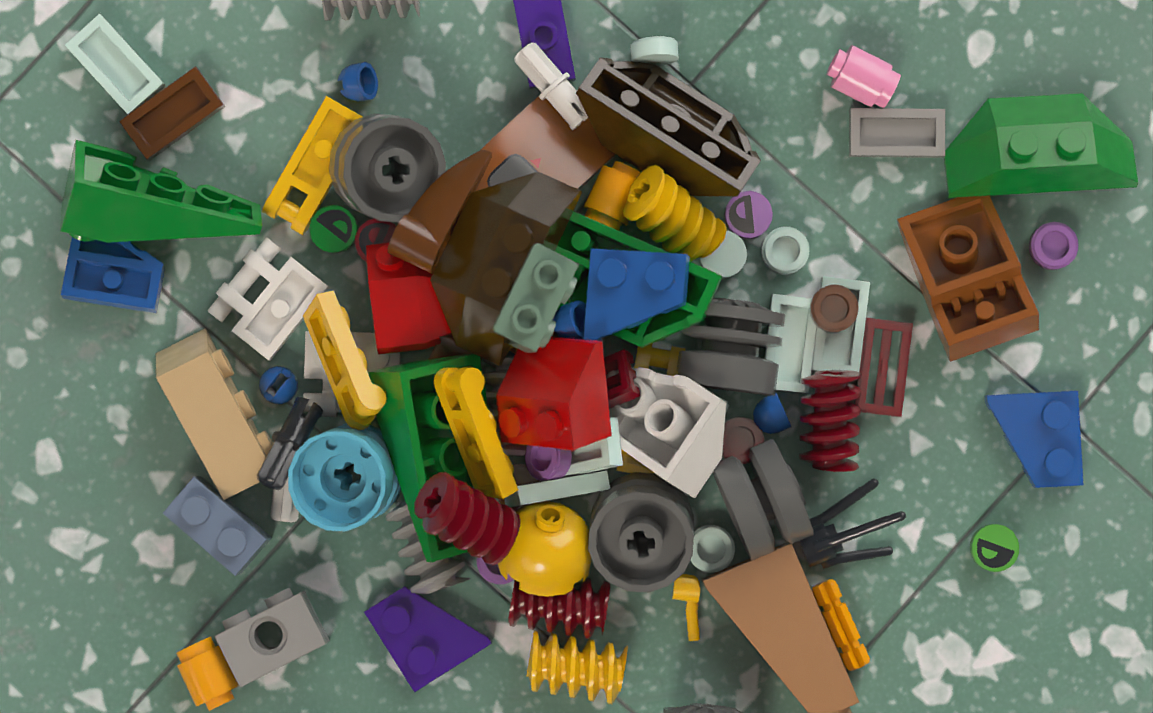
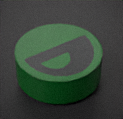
M330 205L321 208L312 217L309 228L310 236L315 245L321 250L328 253H341L348 250L354 244L358 225L354 216L347 209L337 205Z

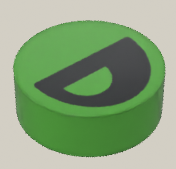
M988 524L979 528L972 536L970 553L974 562L979 567L992 572H1000L1011 567L1017 560L1019 542L1014 532L1009 528L999 524Z

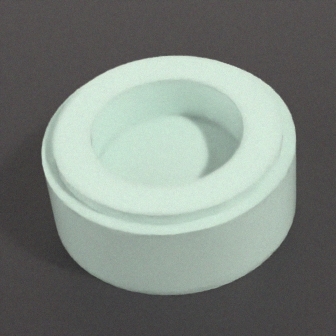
M645 37L635 40L630 45L631 61L661 66L674 63L679 59L678 42L671 37Z
M779 227L771 231L764 239L761 247L762 259L765 265L777 274L788 275L795 273L808 260V241L795 228Z
M726 231L725 239L712 254L699 258L702 267L722 275V278H729L736 275L743 268L747 259V249L745 243L737 234Z
M704 525L694 531L693 556L690 560L692 564L701 571L710 573L726 568L732 561L735 553V545L731 535L717 525Z

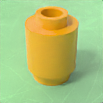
M615 161L612 168L603 165L585 202L584 207L587 209L585 216L618 231L622 225L627 226L629 220L624 216L623 209L628 200L630 187L641 172L619 161Z
M211 636L176 653L181 662L177 667L196 707L205 703L210 711L235 699L231 690L238 687L239 684L220 647L215 646Z

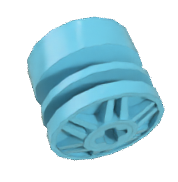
M346 423L309 438L295 452L288 469V490L295 508L309 523L327 531H349L366 524L385 513L398 500L401 493V487L381 430L372 425H369L364 430H357L351 428ZM354 464V472L361 475V479L352 482L353 475L346 472V467Z

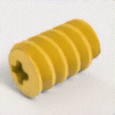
M655 165L646 168L638 175L630 187L628 200L623 209L624 216L630 221L636 220L637 227L641 231H649V236L656 243L662 242V248L665 251L687 254L690 257L689 261L692 262L697 258H704L712 254L725 239L727 231L725 223L719 218H715L712 211L703 207L702 203L695 197L690 196L685 188L677 185L672 177L664 174L663 169Z
M534 630L526 677H529L531 690L537 692L543 681L548 680L551 695H556L562 684L567 683L570 698H575L581 687L586 686L588 700L594 702L599 691L604 689L607 703L612 705L619 692H621L628 645L624 648L619 658L616 657L614 645L610 642L605 645L601 654L598 655L594 640L589 639L582 652L578 651L576 638L573 636L568 638L562 649L559 648L557 634L551 633L546 643L540 645L538 631Z

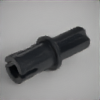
M297 397L295 399L294 405L281 430L275 431L272 435L274 443L257 474V480L269 489L280 490L283 488L288 479V469L295 452L308 440L319 417L323 414V409L313 402L307 416L302 418L301 416L309 402L307 398Z

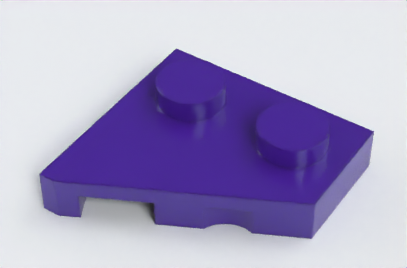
M406 586L364 611L414 693L492 644L489 636L475 630L443 608L429 602L423 596L411 593L410 588Z

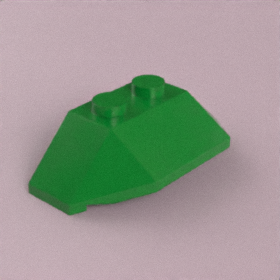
M1083 93L988 98L945 150L944 166L948 198L1134 188L1138 186L1132 140Z
M573 211L555 250L556 253L579 264L573 276L577 278L576 286L565 304L574 301H582L585 304L587 302L591 249L669 252ZM689 261L686 305L666 314L660 313L649 318L647 322L630 329L625 328L612 335L643 348L703 321L723 276ZM560 303L557 310L564 304Z

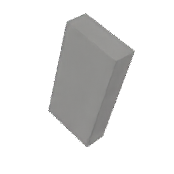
M851 108L849 110V157L943 158L945 157V109Z

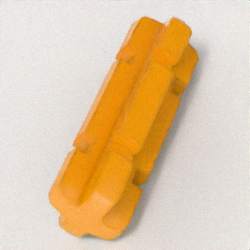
M829 579L815 585L812 588V593L818 606H822L824 609L821 613L836 647H840L842 650L839 654L845 668L853 671L864 667L870 662V657L864 644H859L858 639L861 637L846 603H841L840 598L842 594L837 582Z

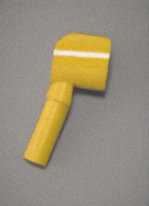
M682 574L674 581L672 599L687 601L685 611L688 641L700 640L697 610L700 597V582L694 575Z

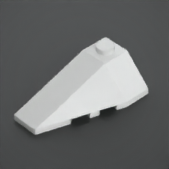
M638 367V369L632 368L636 371L637 377L634 379V384L639 387L641 396L609 409L610 417L617 418L621 449L665 481L695 498L722 459L726 402L689 377L660 374L642 367ZM619 370L609 372L606 378L618 374Z

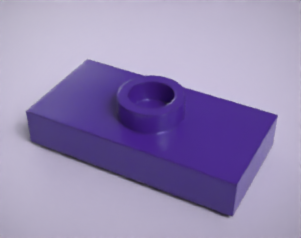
M513 0L522 49L532 42L536 43L562 74L567 72L570 75L567 79L568 81H575L576 77L561 0ZM528 78L529 89L537 88Z

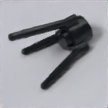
M871 479L820 515L809 519L814 535L800 540V544L810 568L821 564L824 570L841 563L889 556L893 553V549L890 546L843 553L837 552L844 550L841 543L905 520L906 514L903 511L875 519L837 533L834 524L824 527L825 523L879 485L877 479Z

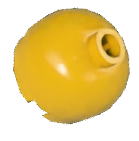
M551 501L527 504L517 509L515 512L520 517V530L509 554L497 564L501 575L507 580L509 574L512 579L520 582L519 589L528 594L546 597L566 594L573 590L574 583L582 578L584 582L589 575L591 555L588 550L589 529L584 519L574 509Z

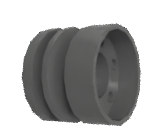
M713 298L704 317L705 325H692L682 330V333L702 340L701 350L679 351L676 375L689 377L705 388L775 396L779 364L760 358L758 355L759 348L782 346V338L761 334L762 326L784 327L785 314L771 311L754 302Z

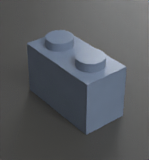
M202 476L193 477L163 512L167 518L235 576L241 574L272 539L267 532L230 500H223L219 491Z

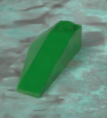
M75 140L61 207L60 232L68 233L71 237L80 241L90 242L99 240L107 243L260 234L262 217L259 204L208 184L200 185L197 189L192 188L177 178L178 173L163 167L160 173H154L136 166L137 157L134 155Z
M473 353L408 362L369 372L371 383L381 387L386 394V403L379 413L376 414V418L426 562L432 563L468 552L467 549H457L452 542L442 541L438 534L431 535L426 533L423 529V519L418 518L415 514L414 503L424 484L433 475L440 472L448 473L456 480L463 481L473 488L434 386L436 373L445 367L458 369L472 367L477 368L482 373L480 357ZM484 385L481 394L485 402V405H487V397Z

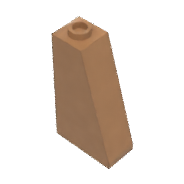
M786 542L775 547L772 553L753 561L750 558L701 579L707 591L808 713H852L850 706L859 703V700L791 543Z

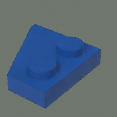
M72 237L61 296L67 300L157 313L165 266L146 251L136 247L131 241L107 243L94 240L85 242Z
M591 249L583 340L602 341L601 338L625 328H633L647 322L653 316L660 313L666 314L686 305L690 257L687 254Z
M1078 391L984 396L986 406L992 411L1005 434L1006 441L1012 451L1016 453L1022 464V469L1033 488L1084 485Z

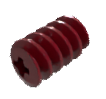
M823 370L816 371L814 375L801 378V384L814 388V393L801 397L800 402L814 407V412L800 416V422L813 426V431L799 435V440L813 445V448L810 451L800 453L799 459L811 463L815 469L831 472H850L859 469L857 462L848 459V457L859 453V445L848 439L859 435L860 427L848 420L857 418L861 410L859 406L848 401L859 398L861 396V389L848 382L861 378L862 374L860 372Z
M440 472L433 475L421 488L414 503L415 514L418 518L423 519V529L426 533L431 535L438 534L442 541L452 542L459 550L467 549L471 556L482 557L483 561L489 565L500 563L509 554L520 530V517L509 505L499 503L497 499L486 496L482 491L471 488L467 483L456 480L448 473Z
M586 578L578 590L573 588L572 591L566 594L546 597L528 594L520 590V582L514 580L508 617L509 626L515 627L523 614L526 615L528 629L534 630L540 618H544L548 633H553L559 621H563L566 636H572L578 624H582L585 639H590L597 627H601L603 635L611 588L608 581H603L597 593L593 592L591 579Z

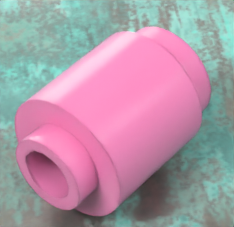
M851 45L847 52L840 49L837 51L826 74L833 78L831 88L869 107L876 104L882 108H885L890 101L901 77V74L892 70L891 64L854 45Z

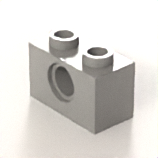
M289 587L264 600L268 607L267 610L251 617L246 609L222 621L225 631L214 637L240 687L306 655L330 641L305 590L293 595ZM272 621L280 626L283 638L279 646L268 647L260 641L258 630L263 622Z

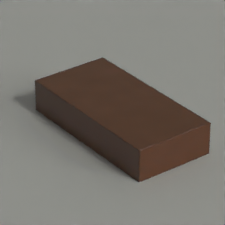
M195 66L119 122L146 160L151 161L223 109L225 105L200 70Z

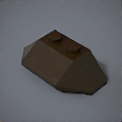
M600 57L576 92L602 146L641 171H644L649 166H659L663 169L664 174L672 177L677 185L682 186L689 192L690 196L738 197L761 161L756 151H752L748 137L734 114L656 64L634 61L613 62L612 59Z
M537 171L470 194L430 279L456 346L502 366L511 346L509 344L510 340L495 333L493 325L531 247L534 244H541L555 252L582 194L581 190Z

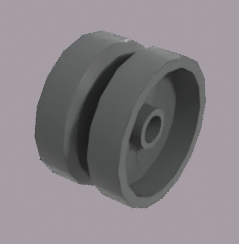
M374 113L354 120L339 133L330 152L329 173L336 193L347 206L379 221L399 222L405 214L410 212L423 193L446 171V161L441 145L428 128L409 118L396 115ZM390 161L391 169L387 174L383 175L382 166L389 165Z
M773 439L749 449L748 458L755 476L754 479L750 480L743 464L734 456L721 460L712 472L732 522L751 561L774 552L776 542L768 521L774 520L783 539L791 544L814 535L804 506L806 505L799 484L791 467L786 465Z
M634 472L614 479L609 484V490L600 491L591 511L588 550L595 568L609 583L626 591L649 593L669 586L684 573L693 556L694 514L688 497L682 490L665 481L656 473ZM641 530V531H644V533L642 534V533H638V532H636V531Z

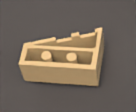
M205 328L156 353V379L223 500H226L259 483L257 474L273 442L266 431L258 432L252 420L256 413L244 390L238 392L231 378L234 372L222 349H216Z

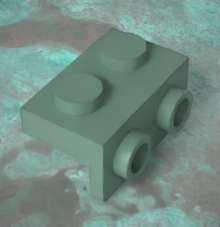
M534 244L493 325V331L509 339L510 345L523 352H537L539 346L544 348L555 329L556 322L552 319L559 304H565L576 286L577 278L573 276L579 264L541 244Z

